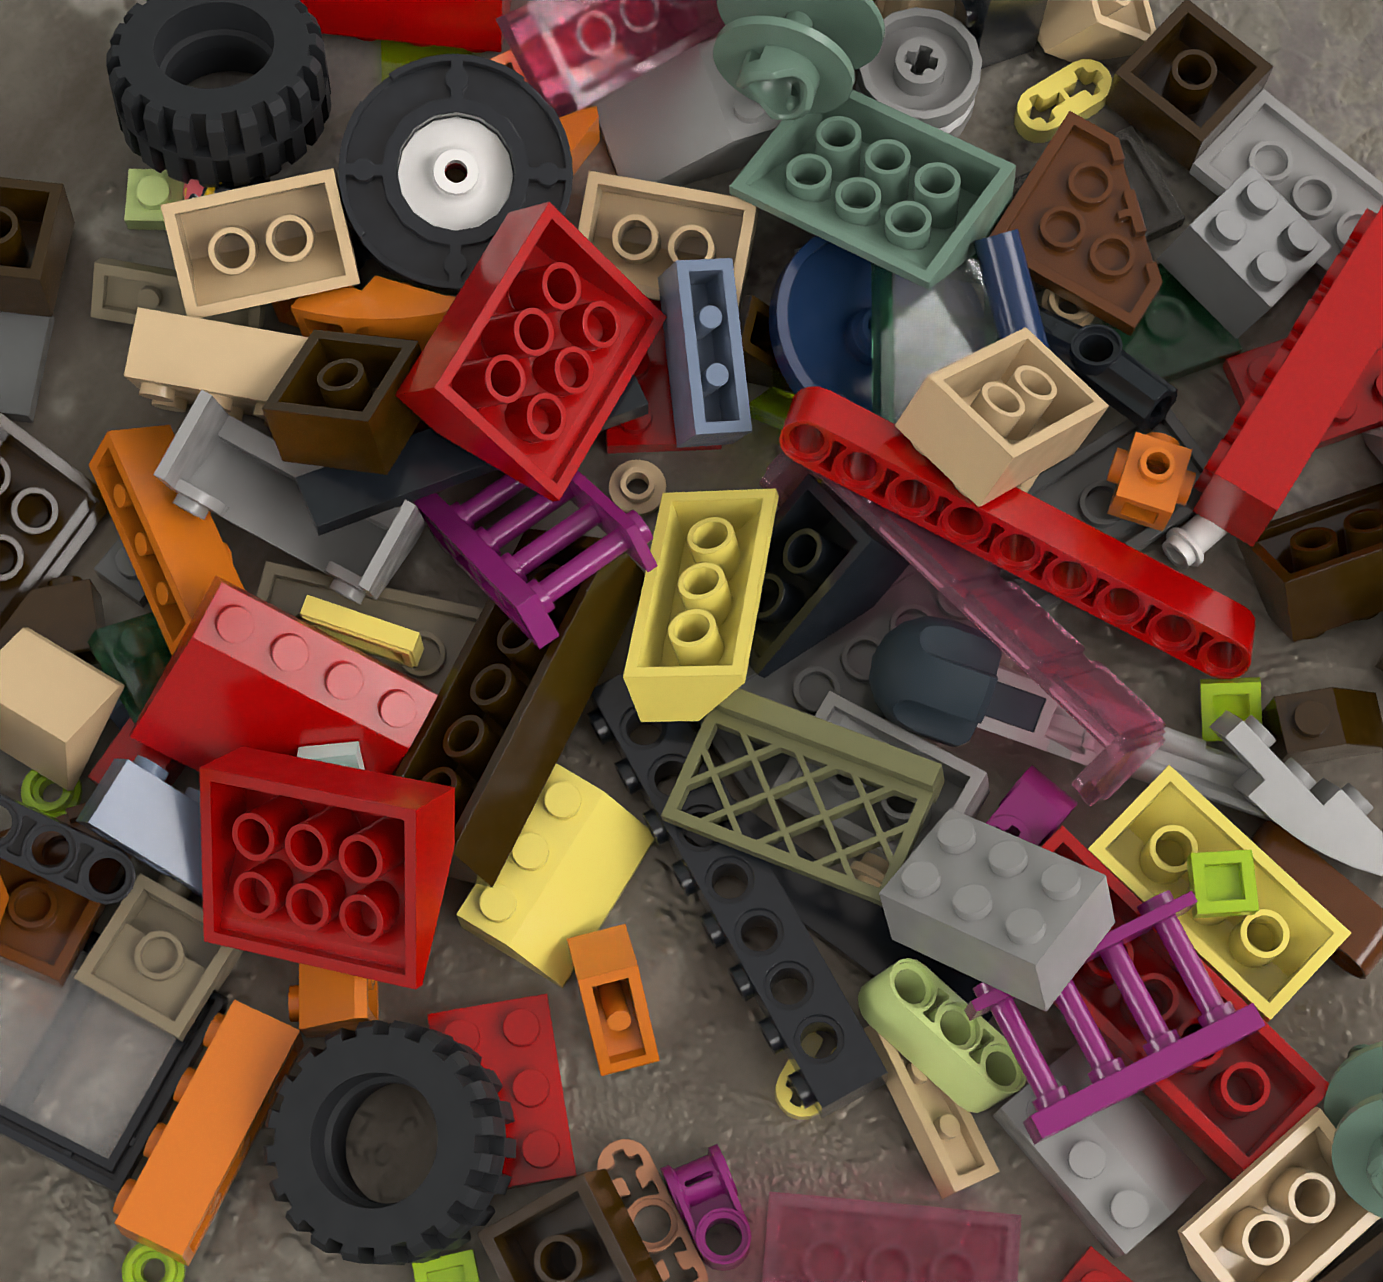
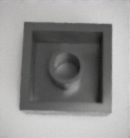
M1251 166L1198 216L1157 260L1237 340L1272 308L1332 246Z

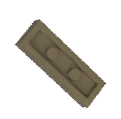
M100 257L94 262L90 317L134 325L137 307L187 316L176 270ZM266 304L207 316L201 319L263 329Z

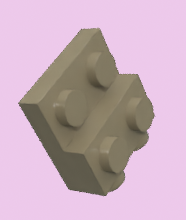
M139 873L135 879L133 889L118 906L74 976V979L176 1039L183 1041L213 990L219 992L243 950L204 942L203 908L188 900L192 891L186 886L164 874H161L155 882Z

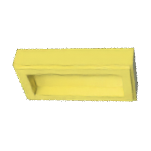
M310 595L306 596L300 612L304 622L358 650L411 668L418 666L424 650L419 632Z

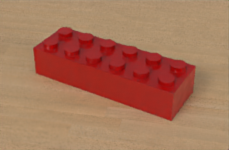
M1383 205L1378 213L1369 208L1365 210L1346 244L1334 259L1319 287L1302 310L1284 343L1277 350L1254 391L1250 393L1227 434L1218 444L1193 486L1194 489L1203 493L1193 512L1213 522L1221 529L1252 547L1278 511L1383 340Z
M1063 825L1041 846L1046 850L1106 875L1115 924L1108 932L1141 916L1137 906L1142 904V902ZM1156 929L1123 944L1169 1031L1176 1029L1182 1039L1202 1029L1197 1020L1202 1014ZM1099 956L1083 964L1072 980L1114 1059L1121 1057L1127 1067L1147 1057L1142 1047L1147 1041L1102 957ZM1202 961L1224 1003L1231 1001L1235 1011L1248 1006L1240 996ZM1054 1001L1053 1004L1059 1009L1056 1001ZM1265 1021V1026L1252 1035L1142 1090L1232 1180L1239 1176L1307 1113L1316 1107L1326 1096L1329 1085Z

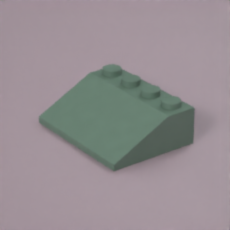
M852 89L848 100L832 111L820 114H806L804 117L796 120H782L732 182L730 194L930 290L976 253L973 241L991 235L1012 202L1016 165Z

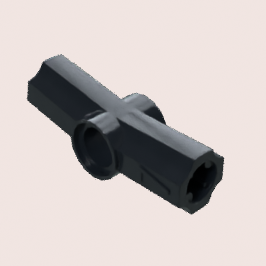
M1038 305L1049 349L1101 399L1142 430L1147 428L1153 430L1166 418L1168 411L1176 402L1178 389L1122 349L1121 337L1114 329L1101 324H1091L1082 327Z

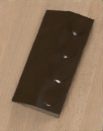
M1383 482L1272 520L1253 547L1236 538L1238 547L1268 616L1292 642L1317 638L1330 629L1356 620L1371 619L1383 611Z

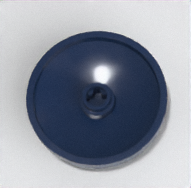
M818 236L810 239L783 268L776 281L769 305L768 321L772 350L778 367L794 394L809 386H819L850 400L894 424L897 423L927 375L989 345L987 325L980 301L972 285L959 267L928 290Z

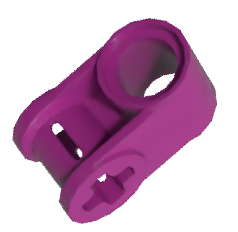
M1031 765L998 805L999 808L986 824L1040 846L1041 843H1045L1078 805V802Z
M718 1144L708 1147L707 1155L673 1169L669 1164L661 1167L660 1170L672 1201L681 1219H684L701 1260L712 1269L720 1271L735 1269L742 1264L749 1254L752 1235L750 1225L737 1197V1188ZM729 1224L739 1232L741 1244L732 1254L725 1256L717 1255L706 1245V1235L715 1225Z

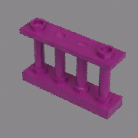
M578 470L560 501L552 502L538 493L487 530L482 526L476 529L474 524L527 488V486L505 474L461 505L455 501L449 506L437 493L414 501L413 503L417 506L437 544L539 649L559 636L548 615L549 612L555 609L553 602L622 553L626 552L647 572L658 566L647 543L653 540V535L640 515L634 510L628 513L623 512ZM568 501H572L579 508L514 555L508 552L503 555L501 554L500 549ZM594 527H600L607 534L542 581L538 582L536 579H532L528 582L527 574Z
M1167 890L1137 906L1141 916L1108 932L1084 962L1085 964L1099 956L1102 957L1147 1041L1142 1046L1147 1057L1127 1067L1121 1057L1114 1059L1072 979L1055 1000L1092 1069L1091 1072L1087 1073L1092 1085L1070 1095L1066 1085L1058 1086L1013 1000L1015 997L983 982L973 988L977 998L970 1001L964 1010L969 1021L989 1011L992 1012L1037 1098L1032 1101L1036 1113L1023 1121L1034 1145L1252 1035L1265 1026L1254 1003L1235 1011L1231 1001L1223 1002L1182 927L1178 917L1187 913L1198 902L1192 891L1174 899L1170 890ZM1153 929H1156L1202 1014L1197 1018L1202 1029L1182 1039L1176 1029L1169 1031L1123 944Z

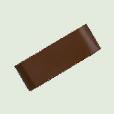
M1269 820L1264 821L1250 840L1351 932L1349 937L1336 949L1329 959L1352 976L1366 979L1383 958V908L1302 841L1277 823Z

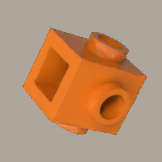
M1136 432L1128 450L1117 447L1106 481L1115 483L1116 487L1107 514L1163 532L1173 514L1176 503L1185 506L1189 499L1196 477V472L1187 470L1192 449L1180 446V443L1175 438L1167 434L1149 432L1145 435Z

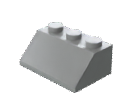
M1078 1043L1049 1066L1058 1086L1066 1085L1070 1095L1092 1085L1087 1075L1092 1069ZM1029 1084L992 1115L1113 1259L1126 1255L1166 1220L1207 1179L1135 1095L1035 1145L1023 1124V1121L1036 1113L1032 1101L1037 1098Z

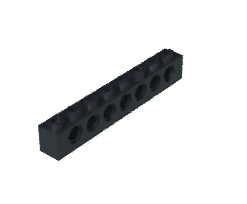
M623 672L594 688L591 694L594 710L587 713L589 722L602 745L610 741L615 745L622 759L614 763L629 794L632 795L640 790L650 808L642 816L654 840L658 845L668 841L678 861L670 866L683 892L687 897L697 893L707 913L699 916V919L713 946L717 949L725 944L736 965L729 968L728 971L745 1002L755 997L766 1018L757 1023L774 1055L784 1050L794 1067L795 1072L787 1077L804 1109L814 1104L821 1118H824L886 1084L888 1072L769 862L716 841L704 847L694 846L685 839L688 830L663 821L661 814L670 795L660 792L657 786L664 777L680 774L697 735L689 721L641 722L624 681ZM642 725H652L661 731L659 738L648 745L634 743L630 739V735L637 727ZM703 760L697 775L709 771L705 760ZM720 778V782L725 791L730 806L734 805L735 802L727 790L724 782ZM714 782L690 791L681 811L702 818L724 809ZM742 814L735 816L742 835L755 839ZM729 819L716 824L733 831ZM735 875L747 883V888L739 897L727 899L719 896L714 891L716 882L724 876ZM762 926L772 930L777 937L774 945L764 951L749 949L742 940L746 932L751 928ZM787 978L796 979L804 985L807 992L798 1003L783 1004L772 995V989L776 983ZM823 1031L834 1038L837 1047L828 1057L813 1058L803 1050L801 1046L803 1039L812 1032Z

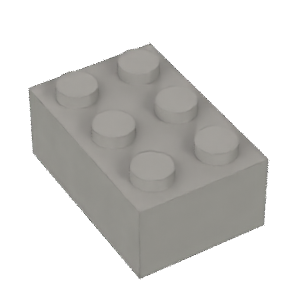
M949 808L879 893L892 940L1047 1012L1115 924L1106 875Z

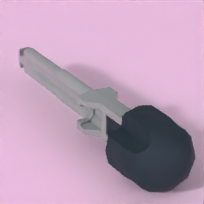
M923 616L904 621L886 634L872 656L869 681L874 702L889 721L908 732L951 747H957L969 742L976 727L1080 764L1089 767L1096 765L1151 784L1170 765L1206 799L1274 822L1255 808L1232 786L1249 769L1237 756L1206 746V741L1111 708L1106 702L1000 666L1002 651L994 634L951 619Z

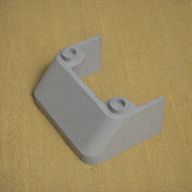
M202 389L153 474L167 487L178 493L173 501V504L202 520L206 518L210 511L334 578L329 588L359 605L362 603L365 595L375 600L378 599L417 543L426 526L417 506L405 500L401 508L396 507L319 536L298 488L296 477L320 469L322 466L282 461L273 438L230 416L211 394Z

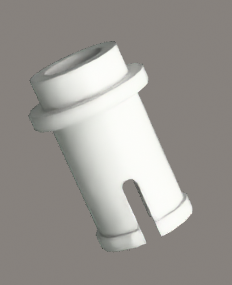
M1196 514L1181 528L1172 527L1166 534L1167 540L1162 544V548L1167 558L1178 568L1185 570L1189 566L1198 567L1204 561V553L1228 532Z

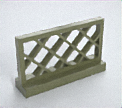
M738 688L706 715L661 817L665 822L882 906L879 895L880 891L911 855L932 803L936 804L945 781L942 764ZM717 729H721L741 737L748 754L715 768L708 749ZM750 741L766 747L754 751ZM781 753L795 757L803 776L770 789L759 762ZM703 760H705L709 771L697 775ZM806 762L821 768L810 773ZM753 765L764 792L730 806L720 778ZM837 774L852 779L860 797L826 811L815 783ZM714 782L724 809L702 818L681 811L690 791ZM862 783L878 790L866 794ZM809 787L820 814L786 827L775 800ZM894 795L915 803L908 822L886 832L882 831L872 808V804ZM769 803L780 830L757 840L742 835L735 816ZM865 808L876 836L843 849L831 821ZM729 819L733 831L716 824ZM825 824L836 852L814 862L799 857L791 838ZM901 838L893 856L888 843ZM785 841L789 853L773 847V845ZM881 846L889 867L880 888L855 879L848 859ZM841 863L845 874L832 870L829 867Z

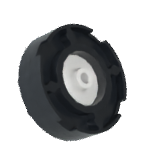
M441 54L421 58L389 73V77L377 85L363 101H360L347 124L339 153V185L348 222L365 251L376 263L397 279L431 292L458 295L509 212L550 202L565 216L569 205L573 179L572 156L565 129L553 107H550L542 96L524 81L525 77L509 67L487 58L465 54ZM451 169H458L464 173L465 180L453 183L446 178L445 174Z

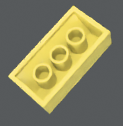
M776 488L662 493L650 549L658 566L650 572H645L623 675L641 722L700 721L745 683L779 497Z
M1168 765L1088 850L1143 903L1167 890H1170L1174 899L1190 892L1186 860L1190 853L1252 849L1259 911L1255 915L1193 918L1191 908L1187 913L1179 916L1178 919L1199 958L1248 1005L1254 1003L1261 1018L1267 1023L1349 937L1351 932L1174 768Z

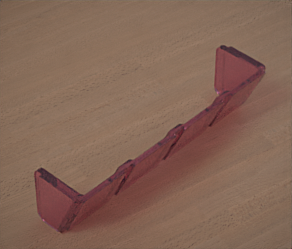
M783 451L768 465L759 485L762 489H777L779 496L778 508L783 505L808 473L820 481L823 480L1105 748L1072 783L1080 798L1089 807L1094 805L1100 798L1105 801L1110 798L1166 740L1163 737L1166 733L1164 730L1166 727L1165 722L1099 661L1091 662L1083 654L1085 651L1084 646L1019 585L1014 582H1006L998 575L1001 572L998 566L804 467L786 456Z

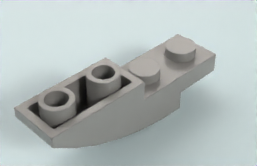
M1226 710L1210 726L1219 738L1249 768L1232 786L1255 808L1294 837L1324 855L1351 867L1383 876V829L1380 830L1366 816L1374 808L1350 783L1339 788L1325 778H1322L1316 784V781L1293 758L1290 757L1283 763L1270 750L1276 739L1252 715L1243 721Z

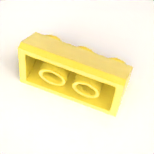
M556 763L493 888L475 884L456 914L459 923L465 930L563 989L574 971L567 938L600 930L655 840L643 823L607 793Z

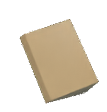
M28 627L22 628L0 650V750L67 791L74 790L125 685Z

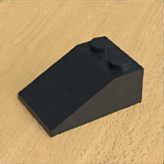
M809 473L775 514L748 663L755 673L763 678H766L873 608L911 563L848 497Z

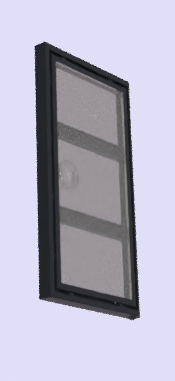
M92 931L62 989L0 963V1135L118 1195L125 1182L132 1177L142 1159L145 1145L153 1129L159 1122L163 1121L174 1101L175 1089L182 1075L188 1067L194 1066L203 1050V1039L211 1021L218 1012L222 1014L226 1012L229 998L213 991L183 1041H180L74 979V976L101 935Z

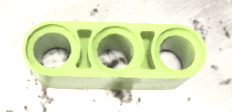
M910 958L899 960L861 987L858 994V1006L867 1023L966 1111L974 1113L985 1111L1017 1093L1025 1085L1027 1079L1005 1037L982 1016L969 1021L964 1011L968 1004L918 960Z

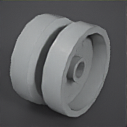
M914 7L892 12L883 19L885 36L879 53L871 62L858 69L855 91L954 137H959L972 116L975 96L977 95L980 82L982 57L975 37L961 21L940 10Z

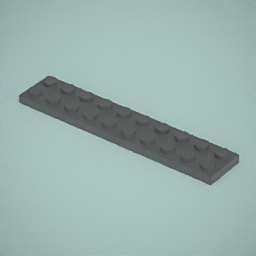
M1170 409L1166 418L1153 430L1150 428L1142 430L1129 419L1125 420L1037 477L1028 494L1141 551L1167 534L1172 527H1178L1196 515L1193 509L1203 493L1192 487L1186 505L1183 506L1176 503L1173 514L1163 532L1107 514L1116 484L1106 481L1117 447L1128 450L1136 432L1145 435L1149 432H1159L1175 438L1180 443V446L1192 449L1187 470L1196 472L1193 486L1209 459ZM943 538L910 559V565L873 608L766 678L757 675L748 665L745 683L739 688L815 716L828 692L831 691L885 719L886 716L874 702L869 681L872 656L884 636L902 622L923 616L951 619L994 634L998 643H1001L1064 600ZM705 717L700 721H693L699 730ZM717 729L710 746L722 764L748 754L741 737ZM750 741L754 751L766 747ZM781 753L759 762L770 789H772L791 757L790 755ZM753 765L730 774L746 799L764 792Z

